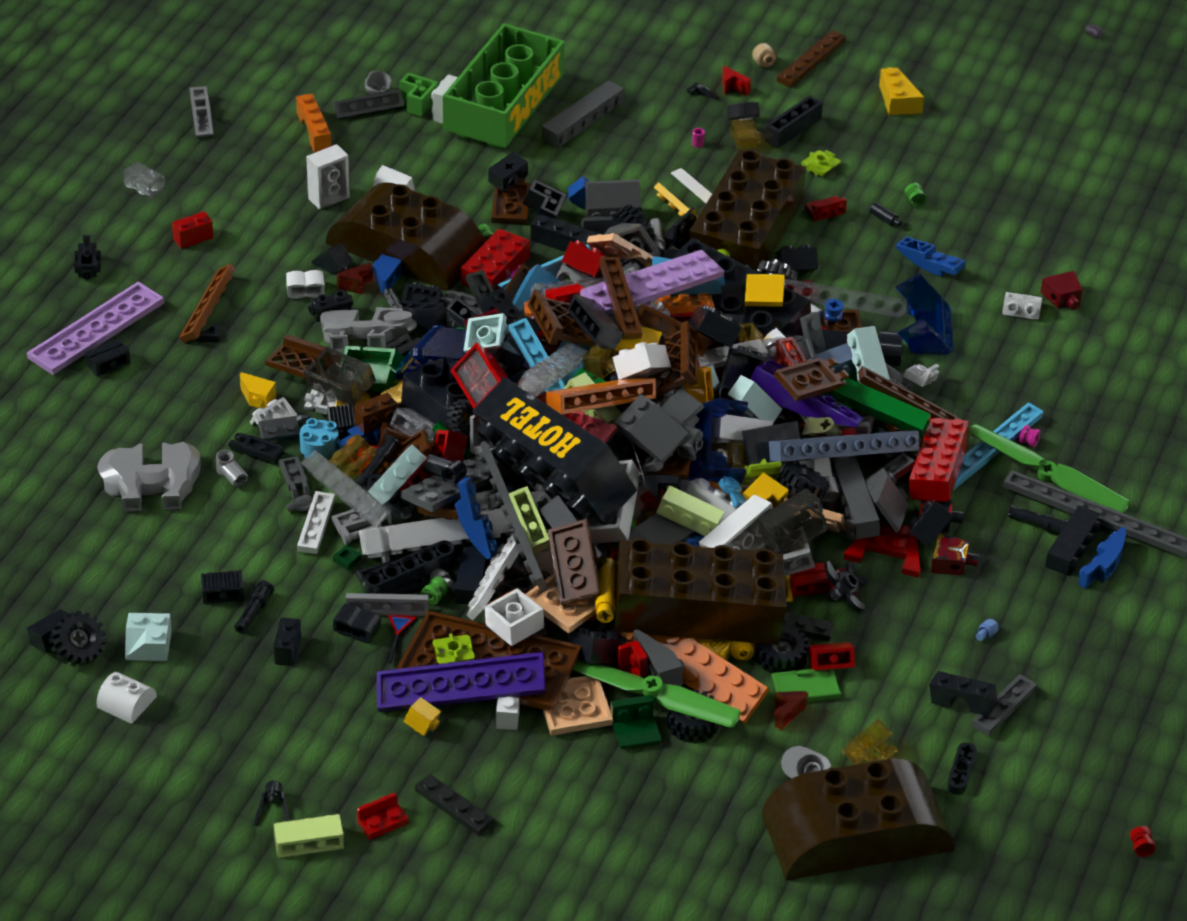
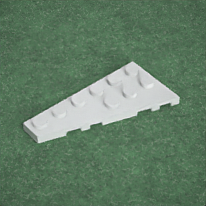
M512 533L508 537L506 545L502 543L498 547L496 555L490 562L491 565L485 571L486 575L479 583L480 587L474 593L475 597L468 604L470 609L467 616L472 620L485 608L495 592L494 589L504 578L503 574L506 569L508 570L519 554L518 547L521 544L516 545Z

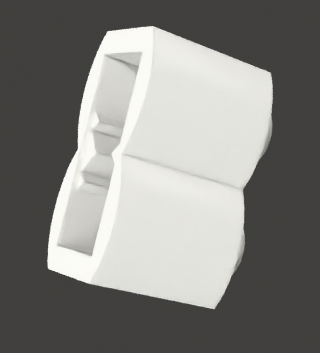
M310 270L305 273L291 271L286 273L288 298L300 299L306 296L317 298L321 294L325 295L322 271Z

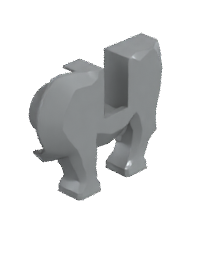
M377 309L372 321H359L358 310L326 311L320 316L324 340L330 346L332 353H344L345 347L349 346L348 339L367 341L368 347L386 348L389 342L406 335L417 327L416 321L412 319V313L408 311L390 312L389 309Z
M162 443V464L144 465L143 444H138L132 448L109 450L100 459L97 469L104 480L105 492L111 497L122 496L123 512L142 511L141 495H154L162 492L164 493L162 495L163 510L182 509L181 502L192 492L193 485L201 470L200 452L188 443Z

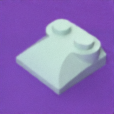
M504 313L468 319L464 352L467 353L476 342L487 350L500 348L503 337L509 331V327L506 324L507 317Z

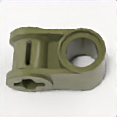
M809 417L805 422L802 439L841 436L842 431L838 426L834 425L835 423L830 417Z

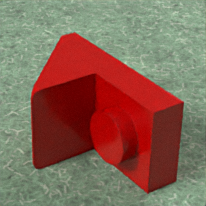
M724 66L722 69L724 94L733 89L747 96L751 91V79Z

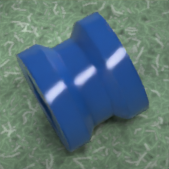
M838 299L827 300L825 303L826 310L824 311L825 319L830 322L840 321L843 315V302Z

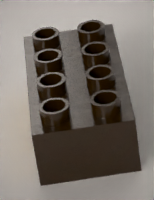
M739 149L690 229L689 241L694 238L715 250H727L730 258L745 266L748 264L758 270L760 261H769L803 201L806 167L794 164L792 160L787 158L774 159L763 156L756 150L748 149L743 151Z
M636 538L631 541L619 540L616 562L614 631L634 633V630L638 629L645 634L780 645L786 612L783 554L774 553L769 549H757L755 551L734 550L726 545L710 548L692 546L687 542H675L673 544L652 543L644 538Z

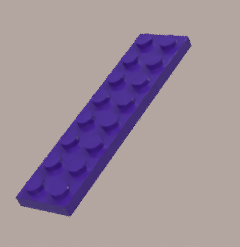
M543 652L377 671L378 712L410 709L420 697L431 705L438 706L498 699V697L546 693Z

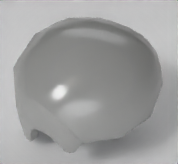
M372 71L365 81V89L370 95L387 92L390 90L392 80L385 72Z

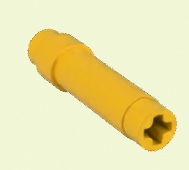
M606 558L608 562L599 568L598 578L601 595L597 596L595 602L597 619L603 623L612 621L616 612V562L610 558Z

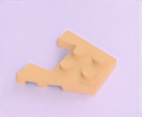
M615 233L598 234L588 237L586 243L590 248L602 251L605 257H619L620 260L637 259L645 267L653 266V255L624 240Z

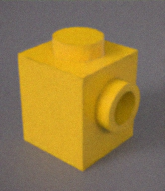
M420 697L410 707L403 722L424 736L429 730L433 732L440 722L438 717L441 711Z

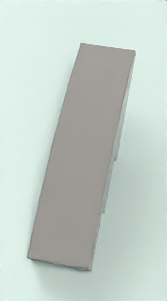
M207 86L191 87L190 98L196 137L213 136Z

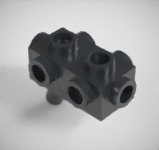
M86 234L83 235V243H78V251H75L74 272L78 273V278L90 280L92 277H97L98 272H101V250H97V243H90V235Z
M337 290L331 295L321 294L317 298L312 299V304L308 305V311L311 316L313 315L315 321L319 322L323 312L351 310L353 298L347 291Z

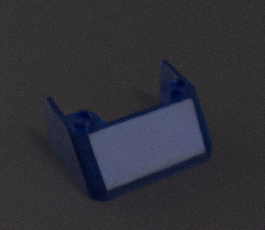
M921 273L897 285L896 289L907 300L906 310L908 314L913 316L916 321L898 332V335L908 344L909 349L917 354L948 355L954 352L952 311L947 301Z
M434 325L395 370L396 378L403 380L404 375L419 369L423 364L432 363L440 358L461 359L466 354L464 352L467 329L444 328L443 325Z
M716 398L701 403L704 408L696 414L700 420L695 424V428L703 433V445L695 454L696 460L691 462L687 480L692 481L702 478L706 481L711 480L718 483L723 476L734 478L741 486L746 475V469L727 467V459L724 454L711 451L712 417L722 418L726 414L743 417L748 407V402Z

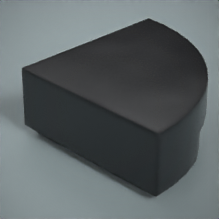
M219 325L210 326V329L205 332L202 331L200 342H219Z

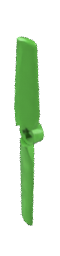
M978 424L972 425L968 430L970 435L1018 462L1036 469L1037 476L1043 481H1053L1066 491L1125 513L1129 507L1130 501L1074 468L1059 463L1057 466L1054 462L1047 461L1034 451Z
M578 659L573 671L629 692L645 696L652 695L659 704L669 710L726 727H734L741 715V711L737 708L681 686L664 684L658 676H648L644 679L599 663L590 664L581 659Z

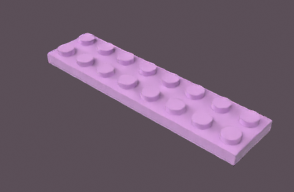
M699 250L626 274L625 278L634 306L723 277L724 270L703 250ZM605 282L581 289L580 296L595 300L607 315L614 314Z
M137 282L28 351L27 358L54 375L85 355L86 351L96 348L164 304V297L142 283Z

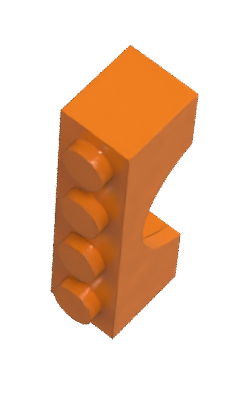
M313 94L297 96V115L301 123H306L310 144L314 153L331 147V133Z

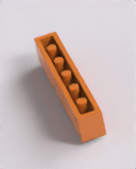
M638 376L546 392L547 405L560 414H567L634 402L641 394L648 399L656 398V378Z

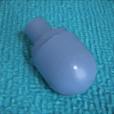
M993 619L984 621L978 628L976 639L981 641L991 638L999 629L998 623Z

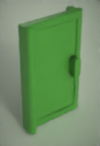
M807 669L772 673V682L779 705L840 699L842 694L838 688L834 669Z

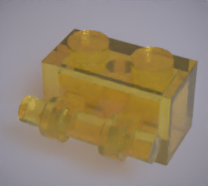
M594 344L583 356L585 370L595 375V378L604 379L609 373L616 370L612 357L619 355V352L610 348L604 350Z
M356 434L349 438L347 443L333 454L329 462L343 478L351 482L376 456V449L370 446L364 438Z
M713 443L709 444L708 450H703L697 454L699 460L707 462V467L715 468L714 472L726 473V470L728 472H738L739 469H744L747 466L744 444Z
M878 718L853 738L842 752L856 765L862 763L865 759L867 762L892 759L897 752V748L894 745L888 747L885 744L893 733ZM876 750L880 752L878 757L874 754Z

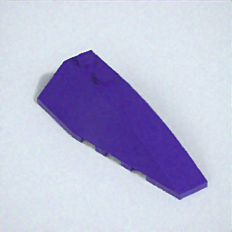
M767 358L769 359L768 363L762 362L756 367L750 379L778 405L798 414L814 418L830 417L835 424L857 427L863 420L861 416L845 405L838 406L836 400L830 395L820 394L795 401L774 377L775 371L785 368V366L770 358Z

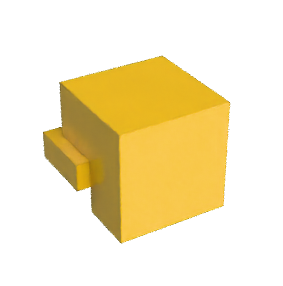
M763 472L744 491L743 497L748 500L755 494L771 502L775 517H777L784 510L782 505L784 499L788 497V489Z

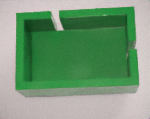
M346 346L336 380L340 384L357 388L360 391L384 392L399 383L400 377L398 374L402 373L405 358L396 349L364 347L363 349L360 346Z

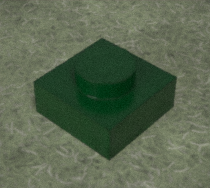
M347 545L333 555V562L347 570L351 569L361 560V553Z

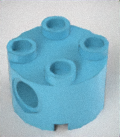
M315 418L308 419L306 424L300 429V452L304 455V458L314 463L327 462L328 458L332 460L337 456L336 442L339 441L337 424L333 421L317 420Z

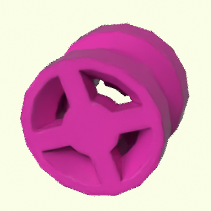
M1025 425L1021 431L1019 442L1022 444L1028 443L1030 447L1034 448L1039 441L1041 430H1034L1030 426Z

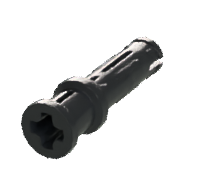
M391 435L385 437V442L376 449V456L359 479L356 480V484H360V488L366 490L368 478L371 475L377 474L384 463L392 459L391 455L396 449L401 447L398 439Z
M1011 505L1008 512L1010 513L1008 517L1043 527V530L1047 532L1050 530L1060 534L1068 522L1067 519L1060 520L1054 518L1051 514L1047 516L1014 505Z
M265 580L258 582L256 591L251 593L249 597L250 602L234 626L236 632L245 634L260 608L265 607L267 598L275 591L274 586L270 582Z

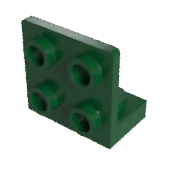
M652 695L611 701L612 726L620 749L661 743V736L653 716L654 699Z

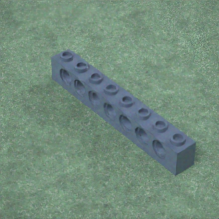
M918 431L769 441L770 461L920 450Z

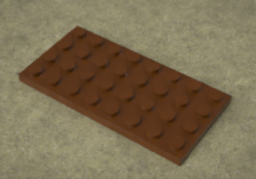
M427 611L396 669L438 664L433 640L449 638V634H452L453 637L470 636L472 652L475 655L474 660L543 652L546 693L516 697H519V704L553 712L580 657L582 646L533 634L511 646L486 626L485 623Z

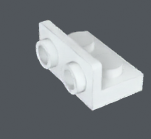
M1006 292L1002 314L1038 320L1042 297Z
M920 364L914 365L906 369L903 377L924 387L937 379L940 373L937 371L939 365L935 364L928 369Z
M282 397L279 400L274 399L269 402L266 408H258L254 411L250 423L251 425L255 423L258 425L259 421L297 416V413L286 399Z

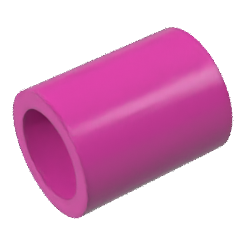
M695 128L693 130L692 145L696 148L704 146V129Z

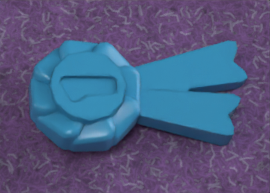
M726 476L720 479L718 484L725 493L730 495L734 508H739L747 501L741 494L742 487L737 480Z

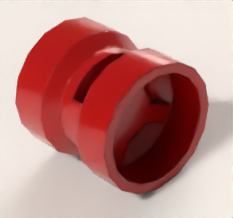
M1139 826L1130 832V839L1134 844L1133 849L1137 856L1146 857L1155 852L1156 845L1152 839L1149 827Z

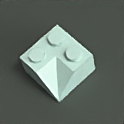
M128 613L125 660H168L172 632L170 614Z

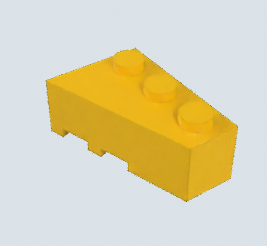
M889 67L881 69L879 86L888 114H922L924 96L898 68Z

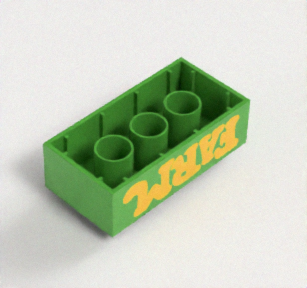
M503 23L444 93L443 129L454 132L461 138H474L487 142L489 146L494 148H506L564 75L565 41Z

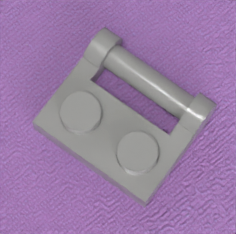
M369 505L332 516V523L345 545L360 538L359 530L349 533V531L370 524L372 526L361 530L382 527Z

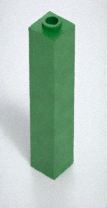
M849 378L844 379L846 385L840 389L823 393V395H830L836 401L900 429L918 431L921 438H923L931 423L930 413Z

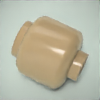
M766 43L757 45L752 53L754 61L763 68L772 66L777 59L776 51Z

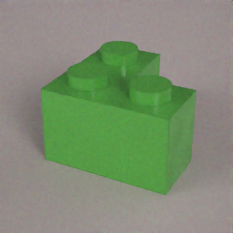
M407 73L400 81L402 98L407 100V112L423 116L433 105L431 95L433 90H436L438 87V82Z

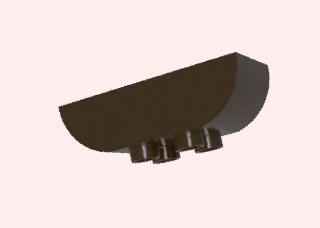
M389 182L379 183L372 187L329 229L326 237V244L334 247L342 243L348 253L373 263L382 254L402 260V274L431 286H437L446 292L451 290L461 280V267L485 243L477 225L457 207L442 202L438 197L426 196L413 191L407 185Z
M904 759L874 760L868 763L838 768L833 767L801 774L779 786L766 800L762 809V817L785 880L954 851L952 836L924 771L917 764Z

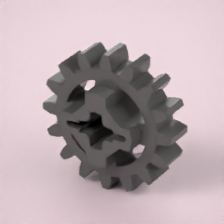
M778 260L760 261L758 271L761 274L785 275L784 283H795L797 273L790 270L788 264Z

